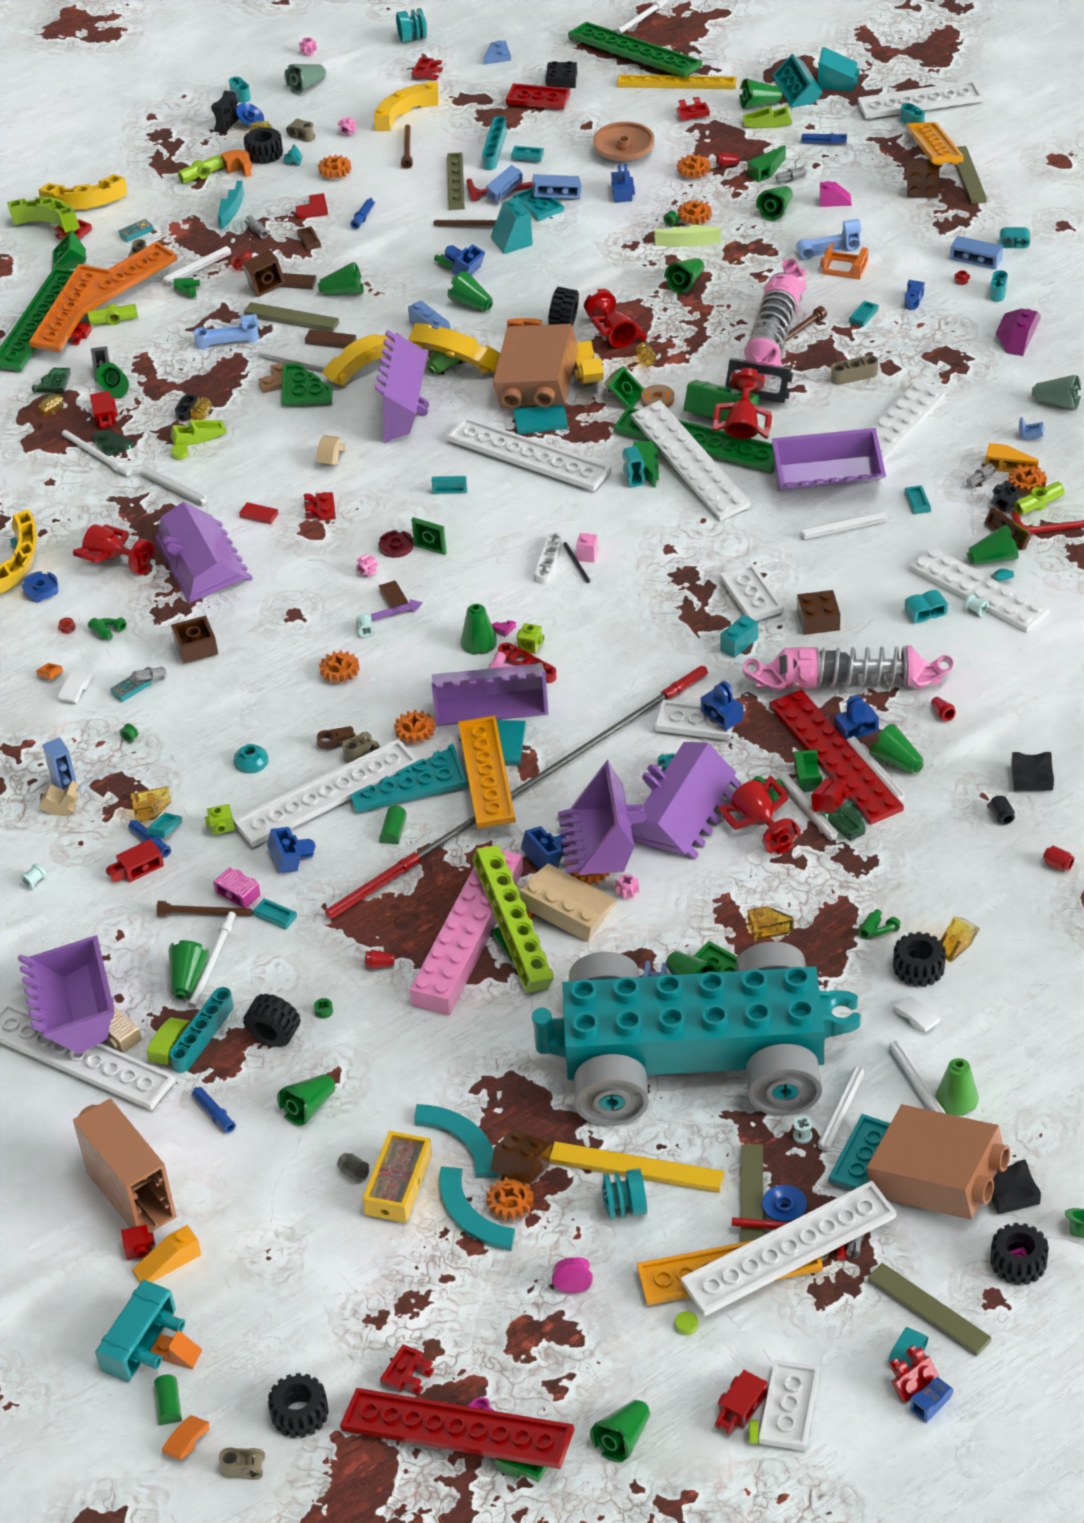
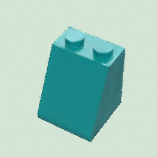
M822 47L818 62V85L820 89L854 91L855 85H858V77L860 75V68H857V62L826 47Z
M518 198L503 202L491 234V239L503 254L533 245L531 213Z

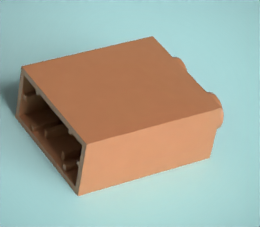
M572 324L507 327L493 379V386L500 407L517 408L519 406L549 407L551 405H565L578 353V345Z
M111 1098L99 1105H90L84 1108L79 1116L73 1119L86 1172L128 1226L132 1228L147 1224L148 1231L151 1233L175 1219L177 1215L165 1164Z
M901 1104L866 1168L870 1181L874 1182L883 1196L889 1201L972 1220L980 1203L987 1205L990 1202L994 1191L993 1178L997 1171L1004 1172L1007 1169L1010 1161V1147L1003 1144L999 1125Z

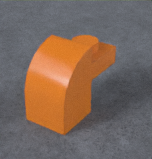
M230 150L221 153V159L224 163L223 168L228 174L240 170L245 177L251 176L252 164L248 152L244 150Z

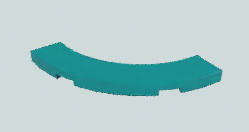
M416 1104L415 1126H426L439 1130L444 1129L452 1133L455 1138L469 1149L475 1164L476 1177H497V1172L491 1171L493 1147L486 1135L476 1124L452 1110L438 1106Z
M441 1166L439 1175L441 1197L444 1207L454 1223L470 1237H475L485 1242L488 1246L512 1251L515 1228L498 1225L477 1213L464 1195L462 1189V1168Z

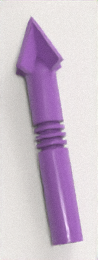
M410 599L407 604L373 613L371 617L374 621L408 610L415 612L423 602Z

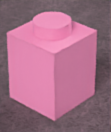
M579 534L576 544L578 561L595 562L598 553V538L596 534Z

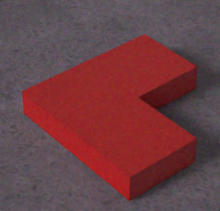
M324 193L309 195L310 204L295 206L297 219L328 215Z

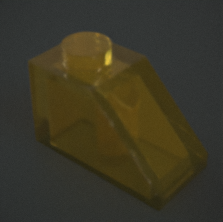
M168 786L130 794L135 819L139 822L156 819L171 803Z
M769 906L748 910V925L754 941L792 934L794 932V919L790 915Z
M954 916L941 938L946 949L945 959L952 962L970 947L980 928L965 918Z

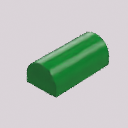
M392 805L388 808L379 837L380 843L399 844L407 817L406 810L403 807Z
M169 1374L157 1377L154 1380L159 1425L182 1421L177 1378Z

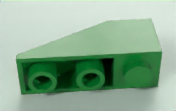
M783 145L747 161L748 175L758 183L772 177L786 160V146Z
M634 441L633 446L638 447L645 463L643 470L645 479L653 487H656V480H659L658 447L654 448V441Z

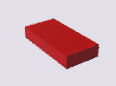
M246 502L239 512L241 518L272 524L279 514L278 509Z

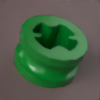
M673 210L666 213L663 217L664 222L670 227L679 222V216Z
M129 723L125 724L124 728L119 731L121 737L127 742H132L139 735L135 726Z
M320 998L314 1003L315 1015L318 1018H329L333 1014L332 1002L329 999Z

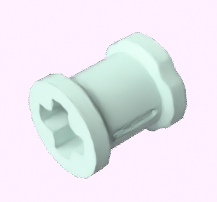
M970 594L964 603V608L966 610L971 609L977 612V615L983 616L987 611L989 602L986 600L981 601L975 595Z
M366 613L359 614L355 619L356 625L359 627L358 633L361 637H370L375 630L371 624V616Z
M35 863L26 874L20 875V880L25 887L32 889L36 882L46 877V872L39 864Z
M807 1116L796 1117L793 1121L795 1128L793 1139L799 1144H807L812 1140L811 1129L813 1123Z

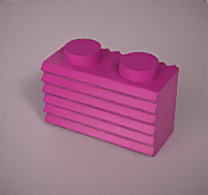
M231 867L213 881L215 893L242 908L249 907L255 899L257 900L260 897L259 883L254 878L249 879L241 871L234 870Z

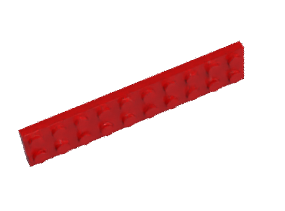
M802 689L769 702V708L806 751L817 750L818 765L828 777L834 780L843 779L847 782V787H849L848 800L870 825L904 811V805L894 796Z
M362 1388L355 1389L340 1424L341 1430L344 1432L561 1469L575 1431L573 1424Z

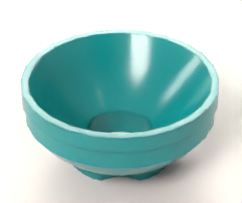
M246 744L237 750L234 755V765L238 771L243 773L259 772L268 764L266 750L258 745ZM249 750L255 751L253 754L250 755L245 754V752Z

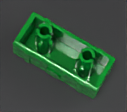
M694 380L687 385L683 411L713 418L716 404L736 402L742 398V392L727 386ZM749 393V400L755 406H758L759 395ZM730 409L721 410L720 420L726 421Z

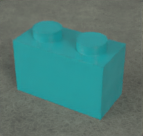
M746 615L741 616L720 634V650L734 658L737 657L758 639V622Z

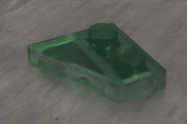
M54 367L47 375L41 378V383L32 386L33 393H64L71 374L70 368Z
M108 429L91 434L92 440L98 449L107 456H112L135 447L133 440Z
M855 799L838 807L834 813H825V818L849 841L865 834L866 827L861 820L862 815L857 809V801Z

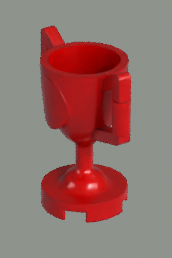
M597 289L598 292L593 296L589 294L584 302V309L588 317L592 319L593 325L601 335L607 338L613 347H626L635 338L646 341L648 336L636 322L625 314L614 311L616 299L609 290Z
M741 368V372L736 373L733 371L731 373L730 384L734 389L742 392V398L736 402L716 404L713 414V431L724 428L726 434L734 438L750 439L760 434L765 439H768L772 424V413L755 406L749 400V393L758 392L764 387L765 376H759L758 370ZM730 409L726 421L718 423L721 410ZM757 413L765 416L764 429L758 425Z
M93 524L84 535L82 547L73 550V556L98 563L102 560L117 558L123 554L129 556L128 566L130 571L143 575L151 567L147 564L150 557L154 558L155 547L148 540L139 539L131 549H127L124 547V544L129 538L128 531L107 524L103 526Z
M772 776L768 777L764 785L756 780L744 783L732 795L731 804L718 807L723 818L734 830L753 824H766L769 828L763 835L762 844L770 854L777 852L780 855L787 852L795 845L792 841L796 835L798 837L801 835V830L794 820L789 818L776 822L772 820L773 813L788 800V793ZM771 786L780 796L774 803L768 793ZM729 812H737L744 820L737 822Z

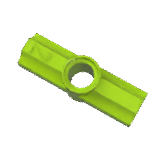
M220 155L204 161L196 160L190 167L177 172L182 184L199 177L205 179L211 172L223 168L224 163Z
M110 304L105 309L88 311L91 326L104 323L117 325L122 320L138 318L136 304L124 306Z
M1059 481L1046 487H1035L1030 495L1015 501L1013 508L1019 516L1032 510H1044L1048 502L1063 496L1065 490Z

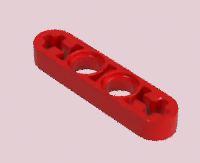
M509 642L498 646V652L506 655L505 662L514 666L542 663L546 671V683H553L557 679V672L554 666ZM519 657L525 658L524 660H521V661L516 660V658H519Z

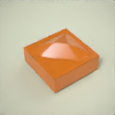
M47 663L39 668L36 673L37 677L51 680L62 673L63 669L60 665Z

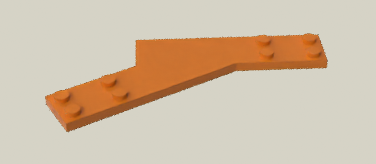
M156 241L109 269L78 264L30 339V347L61 352L84 314L177 261V254Z

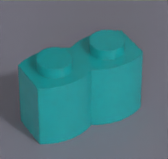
M637 446L624 448L622 457L624 460L623 472L631 488L642 486L645 482V475L643 473L645 463Z
M930 590L922 595L917 594L906 598L904 609L914 623H921L930 618H938L947 614L948 603L938 590Z

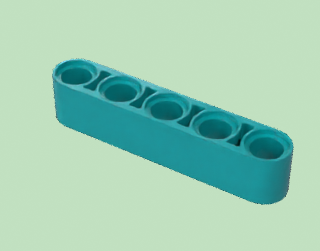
M496 116L492 120L482 152L483 168L485 170H494L497 167L507 134L506 118L503 116Z
M219 987L211 994L171 1048L169 1053L172 1068L175 1072L184 1073L190 1069L232 1012L234 1004L229 988Z

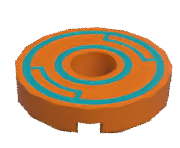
M651 385L646 387L641 393L642 404L647 406L661 400L667 407L668 405L671 406L675 400L674 391L666 385Z

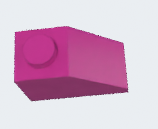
M831 181L820 182V207L852 206L851 194L838 183Z

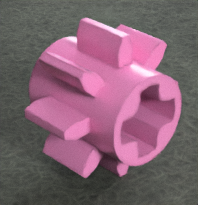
M310 37L303 38L302 42H299L300 52H303L306 56L313 55L314 51H317L316 41H313Z
M344 116L338 122L340 126L338 130L343 135L351 136L357 129L355 127L356 122L351 117L346 118Z
M365 554L357 559L356 569L360 575L369 577L377 572L378 562L372 555L368 556Z
M630 874L621 875L619 881H615L616 895H620L623 899L634 898L635 893H639L638 878L634 879Z

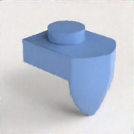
M1023 417L1019 420L1018 428L1022 439H1038L1043 437L1045 429L1043 422L1026 425Z

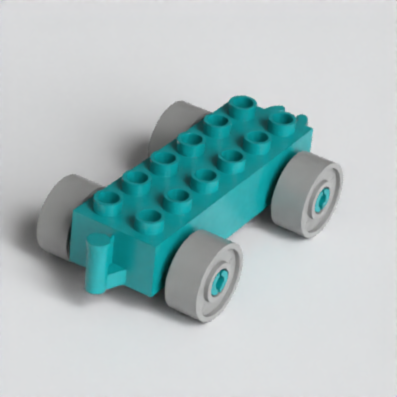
M764 942L749 947L737 958L734 972H707L684 975L666 974L650 977H640L636 963L625 955L615 952L592 953L577 960L569 971V981L562 982L564 1018H552L551 1012L543 1007L537 1008L532 1013L536 1051L540 1054H552L566 1058L568 1080H574L577 1112L585 1120L604 1126H616L632 1122L646 1111L649 1104L647 1075L746 1070L748 1097L756 1109L766 1114L778 1116L803 1112L815 1105L822 1094L819 1065H824L825 1039L853 1032L860 1027L861 1018L857 1012H853L844 1018L836 1017L832 1013L835 1007L845 1006L851 1010L857 1009L858 996L843 990L820 991L817 968L806 967L803 953L798 948L783 942Z

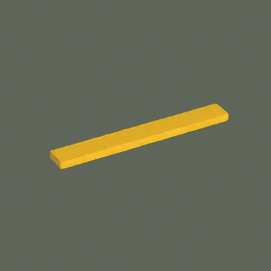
M618 75L617 87L736 89L737 77Z
M554 1142L549 1158L552 1164L609 1174L618 1172L620 1176H625L626 1170L640 1168L643 1180L720 1193L724 1179V1171L560 1142Z

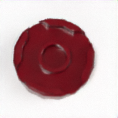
M397 530L386 532L380 537L378 544L380 552L391 558L406 556L414 548L413 537L406 531H402V533L397 532Z

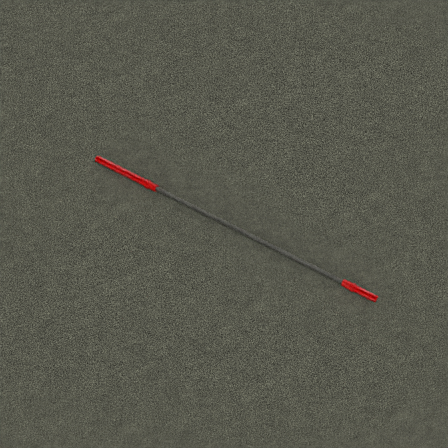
M699 666L683 678L673 682L669 687L661 691V695L510 792L511 798L513 799L662 702L663 699L669 700L675 695H679L683 690L708 674L707 668ZM475 816L420 852H413L406 858L399 860L397 864L325 910L327 918L331 920L336 918L401 874L408 872L412 867L421 862V858L475 824Z

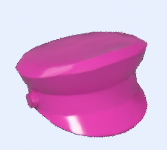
M582 1257L560 1260L553 1268L552 1284L561 1292L571 1294L587 1290L593 1282V1275L589 1270V1261Z

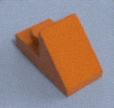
M177 1331L174 1338L160 1334L150 1352L161 1355L163 1361L193 1370L202 1353V1349L182 1332Z

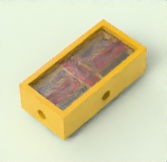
M394 1131L388 1132L362 1198L365 1215L407 1223L432 1157L430 1138Z

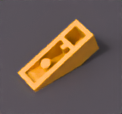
M989 443L985 466L991 463L993 464L991 467L994 466L996 471L1013 472V468L1018 469L1019 465L1025 467V465L1032 467L1034 465L1035 469H1038L1039 460L1008 445Z
M186 1225L165 1237L132 1271L140 1283L143 1279L153 1282L201 1256L199 1241L190 1227Z

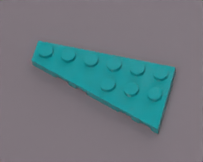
M454 744L448 745V749L442 752L439 750L434 752L433 756L426 760L420 759L400 769L396 775L390 778L387 776L376 785H369L351 794L355 813L468 787L467 779Z

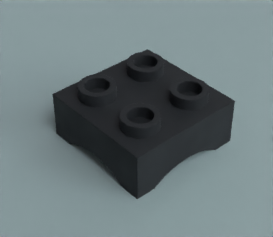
M548 62L546 86L576 88L577 62Z
M225 90L222 98L211 105V110L216 119L215 132L225 134L239 119L236 115L238 104L236 92Z
M1012 752L1011 766L1014 791L1053 790L1054 774L1051 752L1035 755Z
M1025 1159L1009 1165L1004 1172H996L993 1178L994 1191L991 1200L998 1214L1040 1204L1041 1191L1035 1184Z

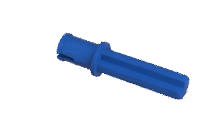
M832 132L831 134H802L801 136L802 143L847 144V134H834Z
M373 198L367 199L360 210L354 214V218L350 222V226L353 229H358L361 223L365 222L366 216L375 205Z
M130 821L128 828L143 841L151 839L161 851L162 857L169 856L171 847L167 846L161 837L147 834V828L139 821Z
M195 1087L192 1096L208 1112L214 1123H218L225 1133H231L235 1129L236 1124L227 1115V1111L224 1108H220L202 1087Z

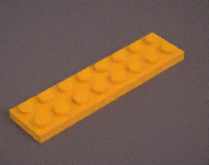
M937 122L906 123V130L934 165H942L948 162L949 164L963 162L964 155Z
M496 716L458 721L477 829L516 823Z
M754 1240L637 1263L646 1305L690 1298L691 1296L681 1284L683 1276ZM819 1257L776 1280L823 1271L821 1258Z

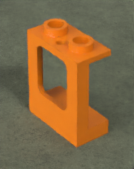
M831 242L829 248L825 250L824 258H821L820 267H822V274L860 280L868 263V248L862 247L859 255L834 252L833 243ZM833 260L853 263L848 272L829 269L830 263Z

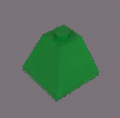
M70 231L52 251V270L54 267L76 269L78 264H84L86 261V249L74 232Z
M624 366L611 373L604 382L606 387L626 408H633L644 390Z
M413 517L411 521L414 546L446 555L444 526Z

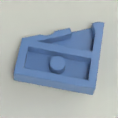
M506 40L491 42L483 57L484 65L511 61V54Z

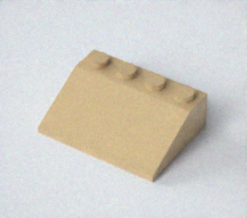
M549 863L534 874L520 892V898L525 903L526 910L586 942L591 939L617 903V899Z

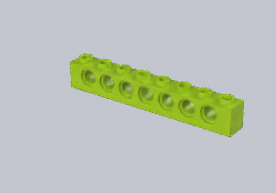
M499 845L477 848L472 861L525 992L530 993L549 989L554 979V974L548 966L545 952L541 949L539 937L534 932L533 922L527 915L526 905L520 898L519 888L512 879V871L508 869L505 854L501 852Z

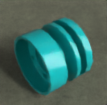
M417 8L416 12L414 9H411L410 17L407 11L396 12L397 31L402 43L412 41V34H414L416 40H419L420 36L421 39H426L427 23L421 8Z
M640 1168L626 1170L625 1181L620 1180L618 1172H614V1182L612 1183L609 1173L603 1174L602 1197L610 1220L616 1219L615 1209H619L620 1217L624 1218L626 1207L630 1208L632 1216L647 1214L646 1194Z

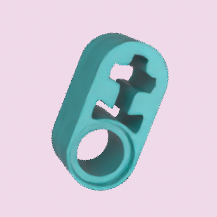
M231 77L229 79L230 91L236 92L238 102L246 103L250 101L249 85L241 77Z
M904 103L901 105V122L904 124L925 122V112L912 103Z
M1004 227L999 232V243L1003 248H1027L1030 245V231L1025 227Z
M997 270L993 273L990 299L994 302L1003 301L1005 298L1008 273L1006 271Z
M906 1327L889 1355L888 1363L897 1358L899 1362L904 1360L907 1366L910 1367L913 1363L908 1357L906 1350L914 1345L916 1349L921 1347L924 1351L929 1337Z

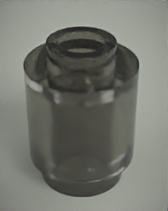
M343 1153L339 1157L337 1166L343 1174L356 1182L367 1178L369 1174V1164L353 1153Z

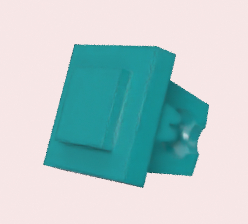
M294 144L288 153L284 155L283 160L286 164L295 162L298 166L303 156Z

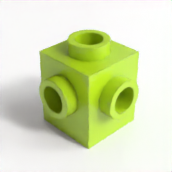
M524 623L521 630L519 629L517 632L518 647L528 653L536 654L539 646L544 643L545 636L542 634V626Z
M230 804L207 808L208 816L204 818L206 828H211L212 835L235 831Z

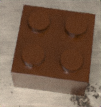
M908 160L907 197L938 198L940 165H934L930 160Z
M270 249L242 263L249 287L257 297L285 284L278 258Z
M833 590L797 594V613L804 635L840 630L841 614Z
M206 615L171 625L173 639L183 664L218 654L216 638Z
M512 1130L494 1147L491 1171L531 1184L548 1167L552 1143L546 1142L542 1138L526 1135L522 1131Z

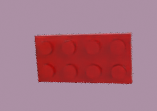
M513 83L506 97V105L564 110L571 91L570 88Z

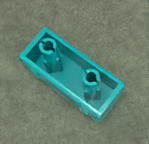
M144 1279L141 1281L108 1333L103 1336L100 1345L95 1351L102 1372L130 1382L141 1363L155 1370L160 1367L162 1356L150 1352V1349L165 1327L175 1332H182L186 1323L185 1319L173 1316L176 1307L172 1292L169 1289Z

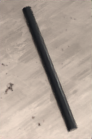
M564 542L563 546L572 558L573 562L575 563L576 567L585 579L586 583H589V577L585 573L584 569L580 565L579 561L577 560L576 556L572 552L567 542Z

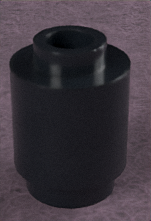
M995 796L991 799L989 808L996 820L1001 822L1002 825L1010 824L1015 819V811L1005 796Z

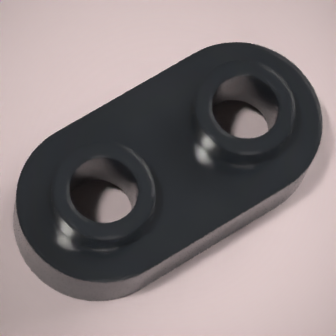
M186 394L180 399L175 408L177 419L187 420L192 416L198 406L196 395Z

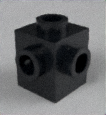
M1005 480L1001 485L997 484L993 489L992 493L994 494L990 503L1002 512H1006L1019 499L1017 496L1020 490Z

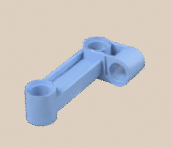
M859 219L843 221L842 234L813 240L801 239L797 242L796 249L804 260L825 254V250L829 248L831 242L833 243L834 252L847 249L854 251L860 246Z
M257 314L240 316L241 325L209 330L204 327L195 329L196 347L198 349H206L213 344L243 340L249 343L256 342L259 339Z

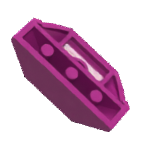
M1021 308L1004 314L996 331V337L1005 348L1006 353L1024 356L1041 318L1038 311Z

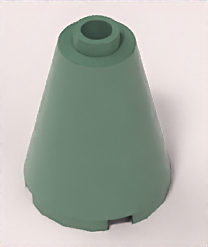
M290 64L287 66L288 69L285 70L286 85L290 86L292 89L290 91L295 94L305 91L326 76V69L320 64Z
M1070 375L1036 383L1035 387L1032 388V396L1037 401L1069 409H1077L1081 400V396H1078V390H1081L1080 378L1076 375Z

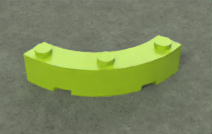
M35 197V200L26 201L23 198L7 202L14 225L45 221L59 225L65 233L74 232L80 228L74 209L71 205H66L62 200L50 197Z

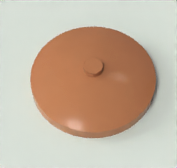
M615 122L600 128L595 133L593 146L594 150L606 159L615 161L635 160L647 155L653 149L654 134L648 127L639 123Z

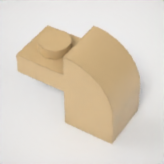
M323 435L318 445L316 462L337 465L339 451H345L346 444L340 443L341 437Z
M71 781L65 791L50 784L44 792L38 808L52 815L66 816L71 814L78 799L79 792L76 790L79 784Z

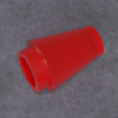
M724 152L717 153V166L722 168L739 165V155Z
M934 697L931 700V705L941 720L950 721L955 717L956 710L953 704L940 697Z
M372 949L365 952V968L372 970L394 966V954Z

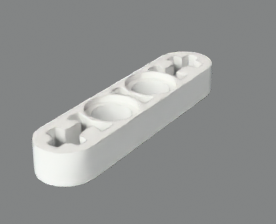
M551 532L546 536L535 570V579L538 583L546 584L552 579L563 545L562 534L559 532ZM550 562L551 564L544 565L543 563Z

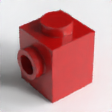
M147 1224L121 1230L127 1260L146 1257L152 1251V1246L156 1245L154 1233H149Z

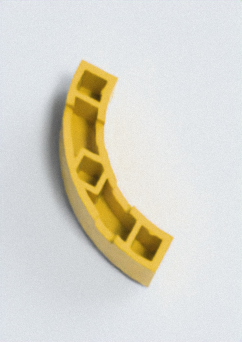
M428 81L427 83L397 90L379 104L374 113L375 131H390L396 121L395 118L410 112L413 107L439 106V83Z
M116 174L98 181L99 184L93 186L84 184L75 185L73 188H65L64 185L47 183L38 189L40 197L62 200L66 205H71L74 210H88L120 200L128 194L125 178Z
M414 324L408 340L418 347L442 352L451 358L456 357L479 368V371L485 374L496 372L500 353L488 345L483 347L477 344L478 340L440 326L438 329H434L430 324Z
M378 334L358 339L343 349L344 352L337 358L334 357L322 373L333 383L344 387L347 381L363 366L380 359L382 356L387 358L382 353V349H388L384 345V340H391L386 335Z
M592 341L577 342L578 353L574 365L575 379L579 380L580 384L602 382L604 377L601 358L594 359Z
M29 509L13 514L12 530L17 539V547L13 556L0 565V594L7 592L20 583L33 564L37 534L36 524Z

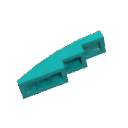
M243 180L236 181L235 189L229 190L228 197L220 201L218 212L220 229H224L238 212L244 197Z

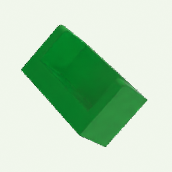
M817 750L794 752V768L799 788L803 792L815 791L823 782L818 768Z

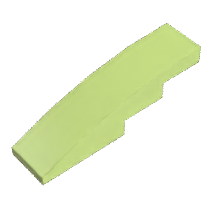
M690 225L689 228L673 227L672 230H655V245L700 246L721 243V228Z

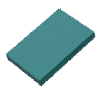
M531 188L513 195V198H518L531 213V216L538 222L564 211V206L555 198L534 197Z
M564 405L513 409L518 435L568 429Z
M496 720L505 765L520 766L526 721Z

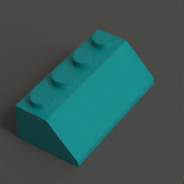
M791 54L772 75L792 108L813 104L823 93L806 64L794 54Z

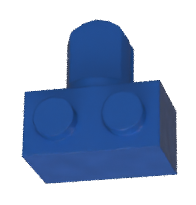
M627 163L623 164L624 171H621V164H617V172H611L614 203L631 202L632 195H635L634 181L627 170Z
M473 244L469 248L465 247L463 250L450 245L446 249L444 258L454 264L452 274L455 276L462 271L464 273L467 271L472 275L481 267L485 251Z
M720 682L714 686L713 690L700 698L701 712L725 730L730 729L743 720V705L733 699L732 687L728 682Z
M855 695L847 700L845 712L834 715V726L846 740L852 736L858 739L879 731V717L868 703L866 704L860 696Z
M539 826L525 831L520 849L540 870L548 863L559 868L563 848L570 845H562V839L567 838L566 836L558 835L554 837Z
M290 827L270 829L267 846L279 873L298 871L300 859L313 857L316 847L313 840H298L296 835L292 834Z

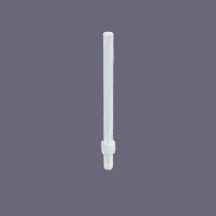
M668 0L656 1L653 3V6L618 28L616 33H623L654 11H659L663 5L668 3Z
M67 430L62 432V436L109 464L116 472H121L126 476L131 475L132 471L126 468L120 461L113 460Z
M230 911L225 922L221 923L217 940L188 1003V1006L191 1008L196 1007L225 939L232 931V923L236 917L234 912Z

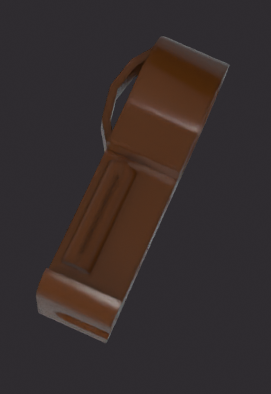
M352 726L323 730L317 734V746L324 750L336 748L338 745L343 744L346 739L355 737L356 734ZM328 738V739H331V741H326V742H325V741H322L321 739Z

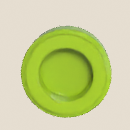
M184 444L173 446L171 448L172 457L178 460L186 458L189 454L188 447Z
M689 1311L679 1313L675 1318L676 1330L683 1335L693 1334L698 1328L697 1316Z
M758 1420L749 1421L750 1444H758Z

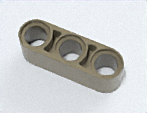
M874 355L844 360L831 365V382L836 385L873 378L878 374V358Z

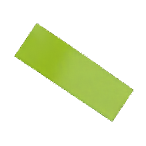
M769 106L743 115V124L752 128L781 127L792 124V115L788 106L776 110Z
M190 420L189 426L173 425L170 437L174 446L177 444L188 446L217 438L225 434L227 430L222 420Z
M169 1018L156 1032L146 1050L148 1061L168 1065L171 1060L169 1053L171 1048L191 1022L189 1020Z

